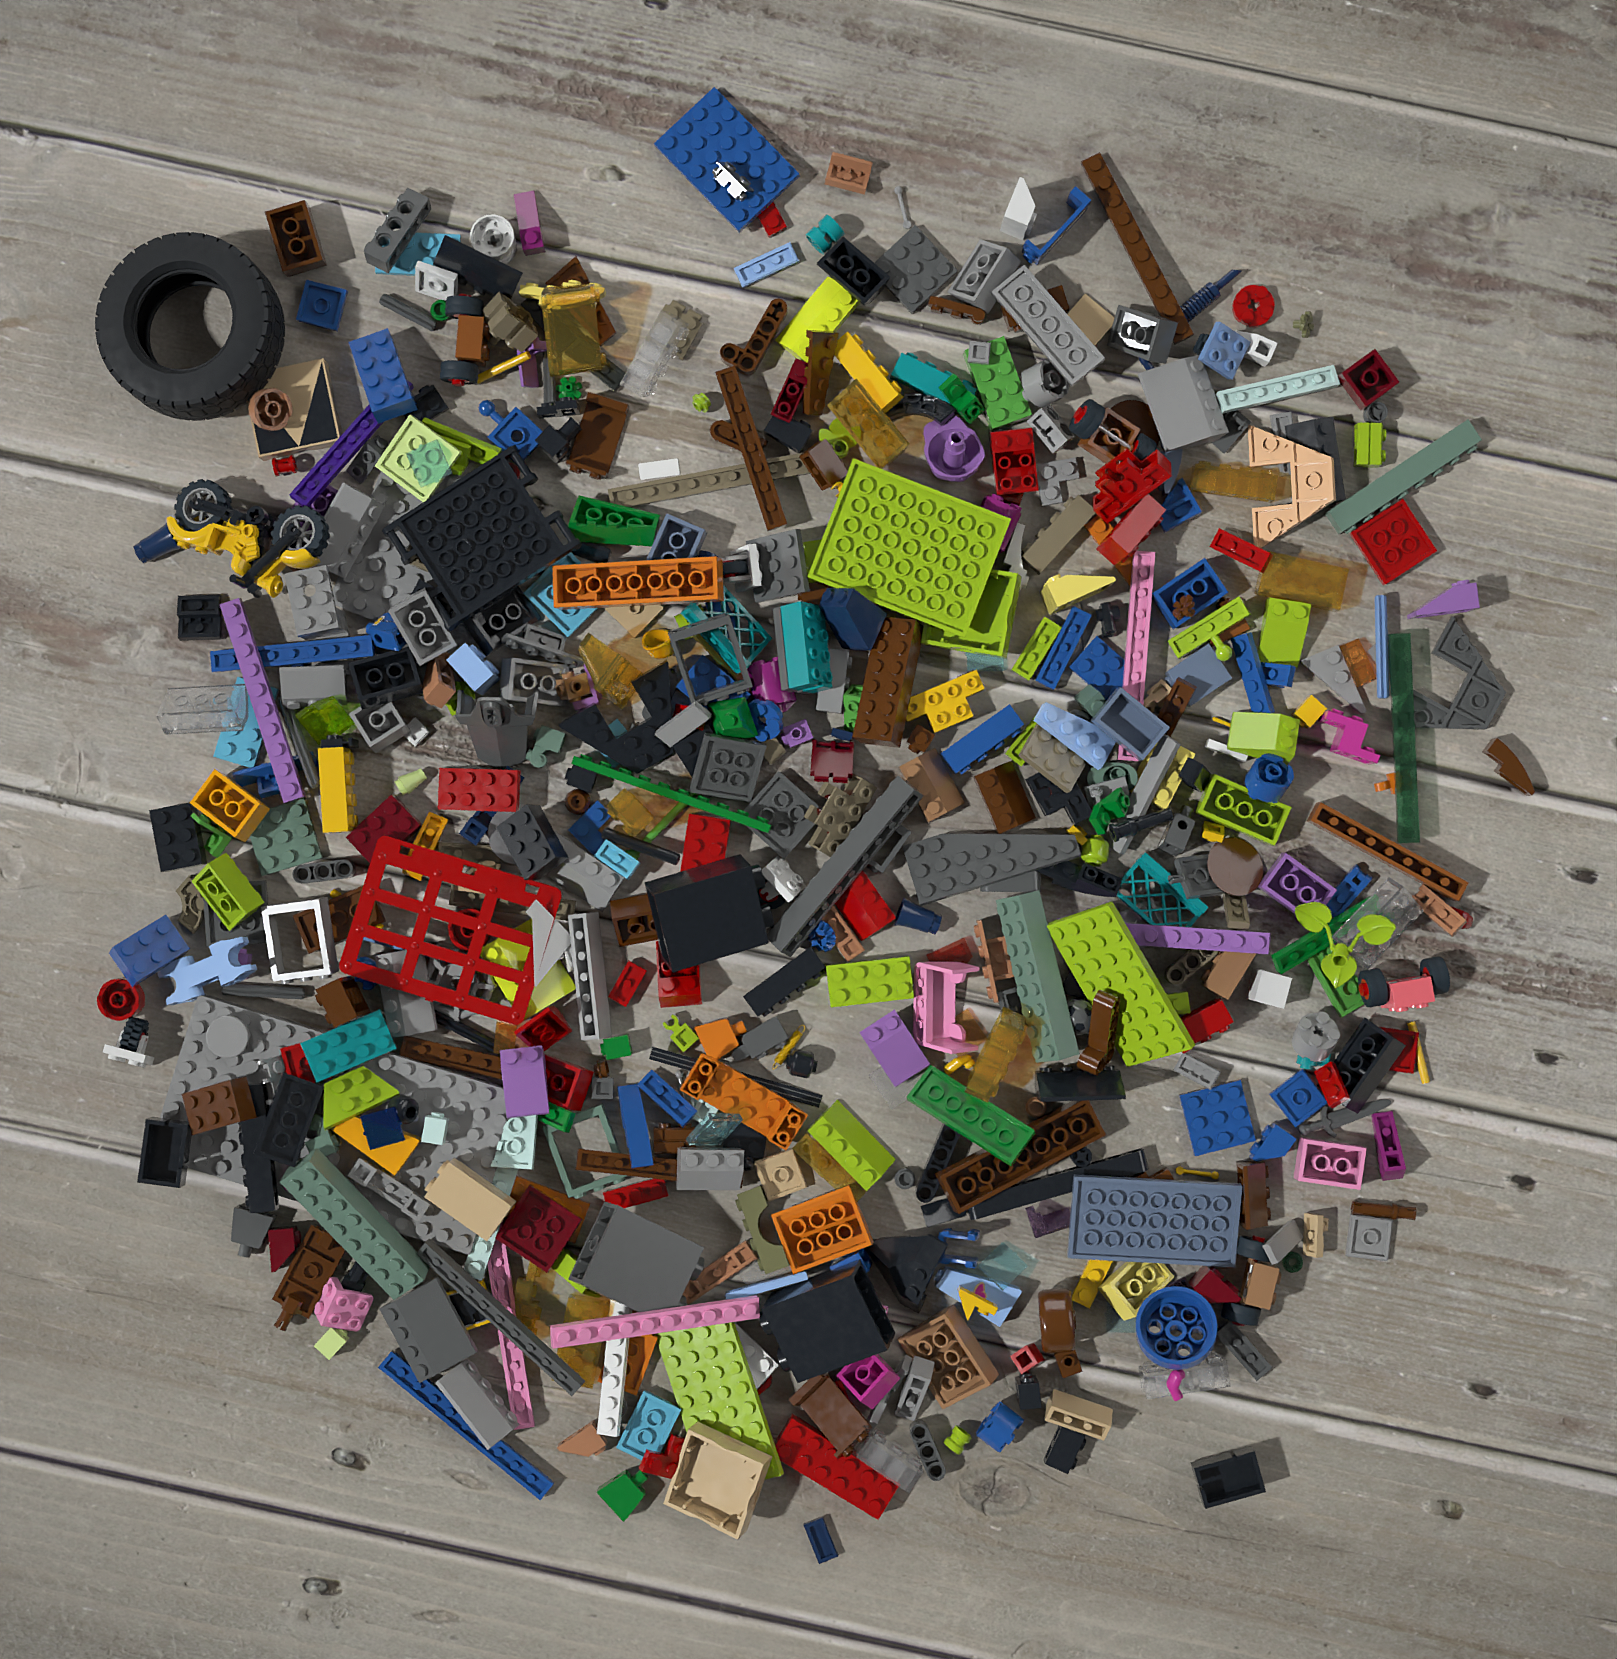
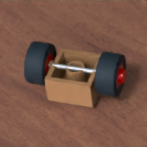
M1253 1235V1237L1240 1236L1236 1253L1248 1257L1239 1292L1241 1300L1239 1302H1224L1221 1311L1223 1318L1232 1321V1324L1238 1326H1257L1261 1308L1270 1310L1271 1305H1274L1276 1301L1274 1290L1276 1284L1279 1285L1281 1272H1279L1280 1269L1275 1264H1271L1263 1249V1245L1267 1242L1264 1237Z

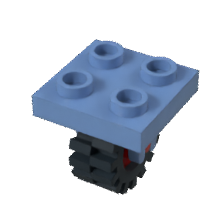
M1216 322L1210 335L1200 334L1193 351L1200 355L1199 361L1225 378L1233 380L1250 345V341L1222 322Z

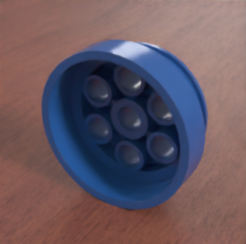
M1166 1287L1149 1295L1141 1304L1136 1317V1338L1143 1353L1155 1364L1174 1370L1191 1368L1205 1360L1215 1345L1217 1336L1216 1315L1209 1302L1199 1293L1185 1287ZM1164 1311H1171L1173 1316L1165 1317L1162 1313ZM1191 1314L1194 1316V1319L1187 1321L1184 1319V1316ZM1153 1326H1156L1160 1329V1331L1158 1333H1152L1149 1329ZM1172 1330H1178L1181 1332V1335L1175 1337L1172 1336L1170 1332ZM1198 1333L1203 1338L1201 1340H1194L1191 1336ZM1164 1345L1168 1348V1351L1160 1352L1157 1348ZM1186 1349L1189 1351V1355L1182 1356L1178 1351Z

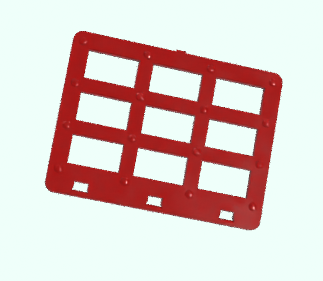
M382 836L377 840L339 968L344 974L424 997L425 1000L430 1002L437 1001L513 1025H519L524 1021L535 986L533 935L491 922L498 898L526 907H530L537 900L555 920L562 893L560 889L534 880H524L521 876L389 836ZM401 846L413 849L412 856L401 854ZM386 865L430 877L423 901L380 889ZM464 865L476 868L475 874L471 875L462 872ZM442 881L485 894L479 917L476 918L436 906L435 903ZM526 884L538 887L537 895L525 891ZM375 901L418 913L412 937L368 925ZM431 917L474 930L468 953L464 954L424 942ZM486 935L530 947L523 971L480 959ZM364 937L407 950L400 974L357 961ZM419 955H426L462 966L463 969L456 991L413 978ZM475 971L518 983L512 1008L468 995Z

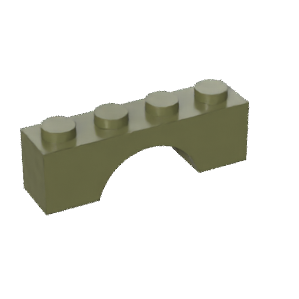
M758 1186L737 1194L738 1199L735 1202L739 1212L743 1211L745 1219L742 1221L745 1230L750 1231L753 1239H750V1244L753 1251L758 1252L760 1259H757L760 1271H765V1274L790 1266L783 1246L769 1242L761 1232L760 1218L763 1211L769 1206L763 1187Z

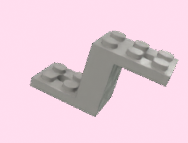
M327 565L284 574L298 637L307 641L350 637L345 612L336 608ZM306 586H315L316 592L313 596H306ZM355 659L336 660L333 663L328 661L314 662L311 664L312 666L344 665L345 675H351L348 663L354 662Z

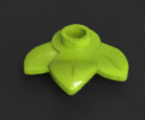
M837 417L830 423L829 429H819V440L821 441L826 438L833 446L838 458L842 459L848 454L849 449L857 444L859 429L852 428L846 430L842 420ZM836 445L840 446V452L835 451Z

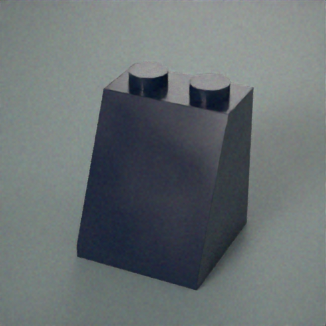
M827 588L819 604L822 614L843 649H872L887 615L885 611L853 588Z

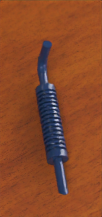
M1230 270L1215 284L1208 282L1201 290H1198V293L1196 292L1188 301H1185L1180 308L1188 323L1210 306L1214 300H1217L1221 296L1219 290L1239 275L1242 270ZM1139 358L1141 365L1146 370L1155 368L1150 361Z

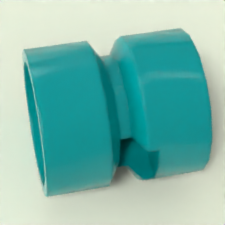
M827 214L818 222V227H813L805 234L811 245L822 255L832 247V242L837 243L845 235L839 224Z

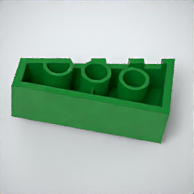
M579 495L568 527L576 539L578 538L581 542L652 547L657 535L660 515Z

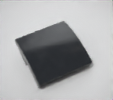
M220 595L178 596L179 641L221 640Z

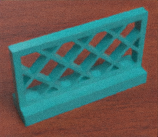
M724 585V601H720L721 612H713L712 602H707L708 612L702 611L697 606L698 603H691L683 609L681 614L692 624L725 613L726 602H731L734 606V613H729V616L735 617L734 631L740 650L741 646L750 648V656L747 659L743 656L746 668L751 665L752 660L772 639ZM740 617L748 621V629L740 628ZM726 625L700 633L736 674L741 672L732 643L727 638L728 630ZM740 632H749V643H741ZM754 633H759L764 638L761 644L754 643Z
M1146 852L1136 859V862L1122 877L1121 885L1131 883L1132 895L1124 896L1119 891L1117 894L1121 901L1149 925H1178V927H1182V924H1186L1185 927H1191L1200 915L1208 909V906L1199 898L1186 899L1181 883L1169 884L1168 876L1171 874ZM1138 866L1144 871L1145 880H1134L1133 871ZM1145 882L1146 894L1135 895L1134 883ZM1149 882H1157L1160 885L1161 894H1150ZM1172 895L1176 899L1177 907L1166 908L1165 896ZM1161 896L1162 908L1151 909L1150 897ZM1147 897V909L1140 910L1136 906V898ZM1188 909L1194 916L1190 921L1181 922L1180 910ZM1177 910L1178 922L1167 923L1166 911ZM1162 911L1163 923H1155L1152 920L1151 912Z

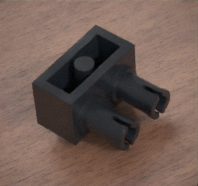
M570 417L559 430H554L549 425L535 441L556 463L559 461L563 462L570 455L571 447L569 442L582 429Z

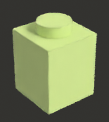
M330 1328L314 1347L330 1360L349 1339L347 1336L348 1332L343 1329Z

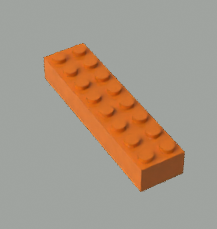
M717 556L552 566L554 608L560 610L724 601L723 562Z

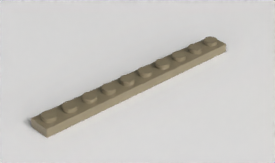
M802 453L766 459L772 479L779 480L810 474L799 458ZM739 464L608 489L610 503L635 507L752 485L746 465Z

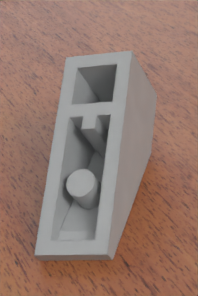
M914 1356L894 1415L912 1421L915 1420L930 1384L935 1362Z

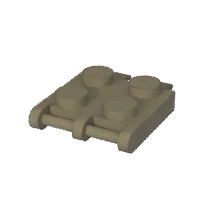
M672 300L670 305L665 304L646 341L661 346L663 351L666 352L668 350L679 356V359L683 361L702 327V323H700L702 315L691 309L684 314L686 306ZM655 336V337H657V338L663 340V341L666 342V343L664 344V343L658 341L657 339H655V338H653V337ZM672 345L673 347L681 350L682 352L680 353L669 346Z

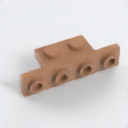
M976 920L977 925L973 927L975 937H980L981 946H978L980 958H984L985 966L982 967L984 979L988 978L990 986L986 987L988 998L993 999V1002L997 1003L999 1001L994 981L1014 977L1010 957L1007 953L1005 936L986 940L982 920Z

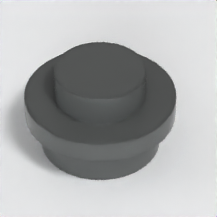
M902 1168L896 1172L894 1180L899 1188L909 1189L915 1183V1175L910 1169Z

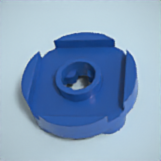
M755 699L748 704L758 733L756 739L764 742L775 738L783 729V713L772 701H759L760 699ZM759 717H765L767 719L766 723H763Z

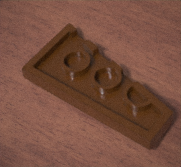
M575 256L545 283L546 286L559 287V290H562L563 282L568 283L569 280L579 281L581 285L589 286L590 281L577 256ZM599 300L588 305L568 309L600 347L616 334Z
M806 330L809 346L806 347L805 356L809 358L808 367L805 368L804 375L808 379L807 385L804 387V414L822 415L835 349L838 343L839 333Z

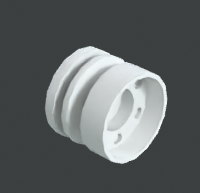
M495 214L485 215L473 224L470 232L473 249L506 265L509 264L517 250L511 224L504 217ZM496 241L497 247H493L492 242Z

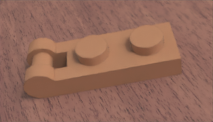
M1424 884L1418 888L1419 891L1415 896L1412 895L1408 899L1451 937L1467 923L1466 919ZM1426 896L1429 899L1424 904L1421 901Z

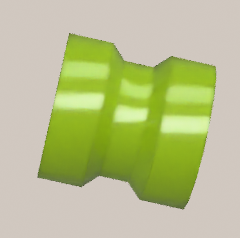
M955 1425L951 1436L944 1440V1444L953 1452L961 1455L964 1445L971 1441L972 1436L958 1425Z

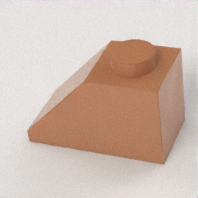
M593 1420L561 1441L557 1448L562 1452L587 1457L592 1454L597 1456L606 1449L604 1446H606L608 1440L604 1435L597 1434L598 1425Z

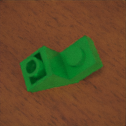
M954 373L938 387L947 401L969 424L985 411L977 397L966 389L959 377Z
M1121 787L1115 789L1093 807L1089 821L1098 835L1106 834L1111 819L1126 816L1130 800Z

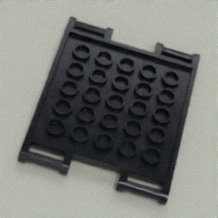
M516 445L510 446L382 530L385 537H389L404 565L410 564L419 556L438 585L428 595L445 623L444 627L448 632L454 630L460 623L582 546L581 541L578 538L576 539L563 520L564 516L561 511H555L545 518L525 489V487L536 483L538 477L535 473L531 472L519 454L520 450ZM512 458L525 476L524 478L519 480L507 459ZM553 523L557 524L569 542L565 546H563L550 525ZM398 529L402 530L413 547L409 552L395 533ZM441 595L445 596L456 613L455 617H450L438 599Z

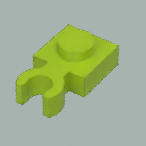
M672 1014L671 1017L674 1019V1025L669 1026L666 1022H663V1026L667 1030L674 1032L670 1038L684 1052L699 1037L686 1022L680 1026L678 1017Z

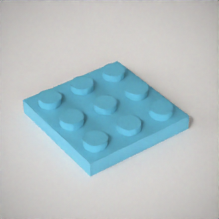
M571 552L553 563L524 592L568 638L598 609L560 610L554 608L552 566L582 564Z

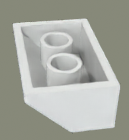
M1022 177L1018 180L1000 228V232L1023 240L1025 235L1029 236L1037 216L1034 213L1035 203Z

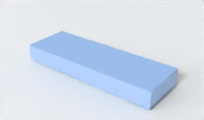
M791 242L735 267L734 271L742 288H745L799 263V260Z

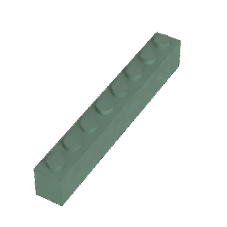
M1467 419L1326 512L1325 515L1338 534L1343 531L1345 534H1348L1357 528L1355 523L1360 520L1364 523L1374 516L1373 511L1378 508L1380 511H1383L1392 505L1390 500L1395 497L1399 500L1409 493L1407 489L1411 486H1414L1416 489L1426 482L1424 478L1431 474L1434 477L1442 472V466L1446 463H1449L1451 466L1461 459L1459 455L1466 451L1469 454L1477 449V443L1482 439L1469 419Z

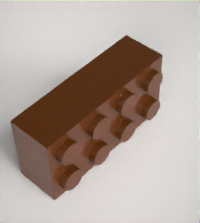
M354 976L341 977L315 989L317 992L315 997L318 1004L325 1008L326 1014L324 1015L329 1025H333L334 1028L371 1013L357 982L354 981Z

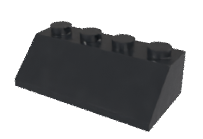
M1333 417L1312 419L1286 425L1287 440L1334 458L1336 500L1331 504L1346 500Z
M1365 1017L1333 1062L1336 1064L1350 1099L1341 1104L1357 1114L1406 1046Z

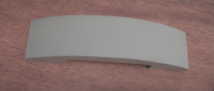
M362 1158L358 1159L347 1175L362 1186H367L401 1208L402 1212L417 1222L420 1221L430 1206L427 1200L407 1185Z

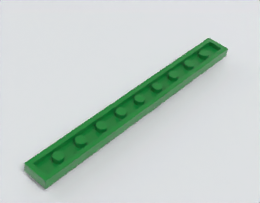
M583 754L580 757H573L571 764L760 831L769 834L771 832L772 825H769V820L757 816L755 820L748 817V812L737 809L736 813L729 811L730 806L719 802L717 806L709 803L710 799L698 795L697 799L689 796L690 792L682 789H678L677 792L670 790L671 785L660 781L658 785L650 783L651 778L640 774L638 778L630 776L631 771L620 768L619 771L611 769V764L600 761L599 764L591 762L592 757Z

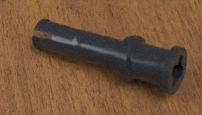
M1170 807L1136 819L1127 818L1124 822L1115 825L1113 823L1109 824V831L1114 842H1118L1120 838L1129 835L1133 837L1138 831L1172 821L1174 819Z

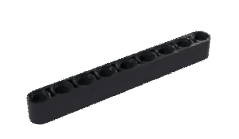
M1143 1148L1090 1162L1084 1167L1076 1166L1014 1184L967 1209L970 1220L980 1219L1071 1193L1074 1174L1127 1177L1147 1171L1149 1166Z

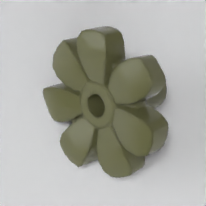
M1305 311V315L1302 314L1300 320L1293 321V328L1302 331V338H1308L1310 331L1314 329V324H1311L1313 322L1311 311Z

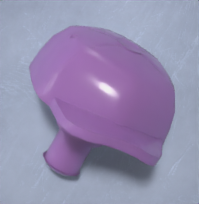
M954 415L942 426L936 421L925 425L923 432L925 442L924 453L928 465L936 478L945 481L962 482L977 472L985 456L984 449L976 433L968 428L959 417Z

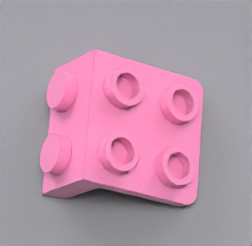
M330 1277L327 1284L323 1287L322 1296L315 1305L314 1313L321 1326L357 1332L361 1329L374 1298L368 1293L343 1289L338 1278Z

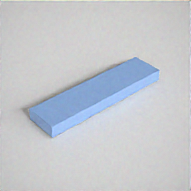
M807 1270L726 1291V1300L747 1297L808 1280Z

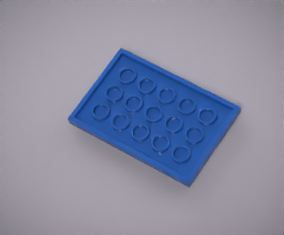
M715 87L654 143V146L739 233L800 177V174ZM717 162H730L736 168L735 172L740 177L744 176L751 183L750 187L754 192H746L747 197L742 202L736 200L727 191L731 183L729 182L726 187H723L713 177L712 171L716 167L720 168Z

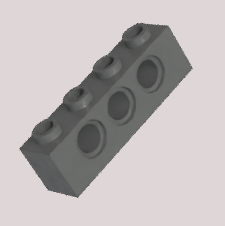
M407 188L403 194L399 195L397 204L393 210H389L386 220L382 226L377 228L374 238L364 248L368 264L389 274L431 211L428 197L410 188Z

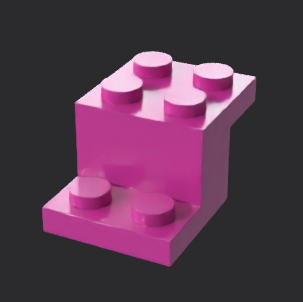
M1336 709L1328 710L1319 717V722L1337 727L1330 752L1368 765L1378 763L1380 755L1375 754L1376 750L1365 746L1361 748L1369 725L1363 723L1364 719L1357 716L1345 717L1343 716L1344 712Z

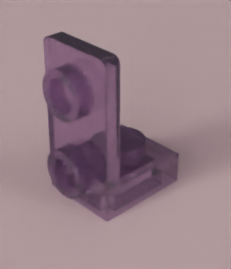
M1033 1205L1025 1208L1035 1239L1069 1228V1208L1041 1216L1040 1212H1035Z

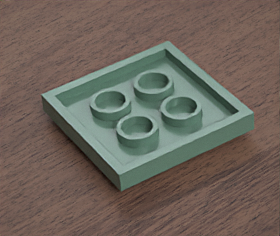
M305 798L270 808L250 836L261 876L323 858Z

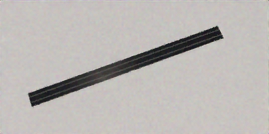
M652 1047L649 1057L650 1060L691 1071L698 1060L656 1047ZM740 1072L786 1099L818 1108L820 1106L823 1095Z

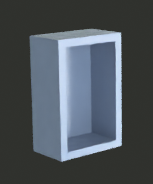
M1121 687L1116 688L1091 719L1093 724L1139 761L1145 759L1170 728Z

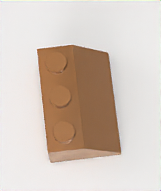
M936 748L898 767L904 779L924 795L918 802V805L927 822L964 804Z
M1218 951L1211 960L1213 965L1210 970L1206 969L1200 978L1202 983L1200 985L1219 997L1228 1000L1256 954Z

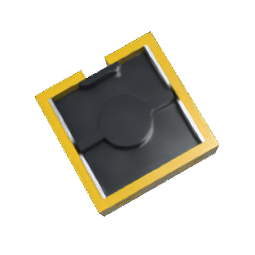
M484 1278L482 1281L477 1280V1282L487 1290ZM454 1288L446 1291L467 1330L490 1323Z

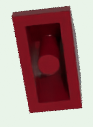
M297 1226L273 1227L268 1230L271 1272L279 1270L299 1247L301 1232L297 1231Z

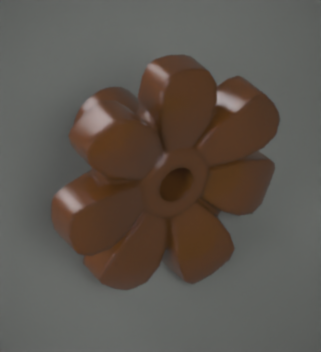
M1184 595L1180 598V602L1176 601L1174 603L1173 616L1178 620H1181L1184 615L1186 617L1194 616L1195 610L1193 607L1195 603L1192 601L1193 597L1191 595Z

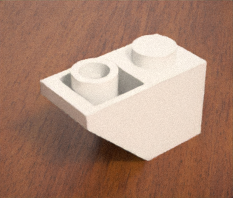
M1236 330L1235 332L1250 341L1244 358L1265 367L1269 363L1277 343L1258 334Z

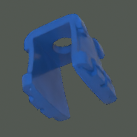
M945 1228L942 1232H939L938 1239L946 1242L947 1237L976 1241L980 1238V1230L970 1229L967 1232ZM944 1253L940 1263L965 1264L966 1268H976L978 1258Z

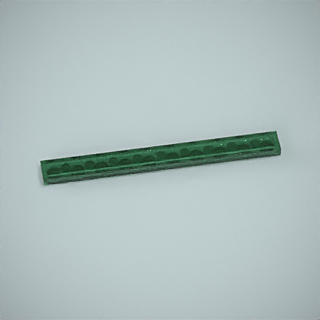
M1411 633L1388 634L1397 843H1419Z

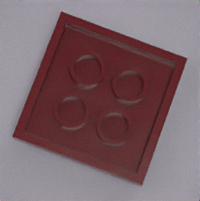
M529 1185L495 1239L546 1273H549L583 1219L534 1186Z

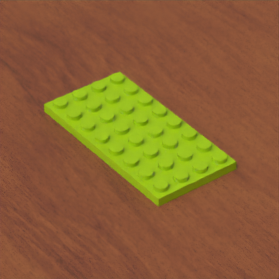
M1113 901L1048 923L1047 928L1049 929L1050 936L1088 1001L1093 1005V1000L1098 990H1103L1120 997L1115 1047L1127 1067L1187 1051L1195 1046L1194 1041Z
M735 1322L655 1334L658 1336L657 1343L678 1407L681 1408L680 1414L686 1432L696 1422L711 1427L772 1456L765 1480L782 1476L784 1471Z

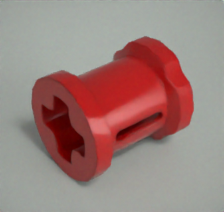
M294 455L282 459L272 458V466L276 477L288 472L297 473Z

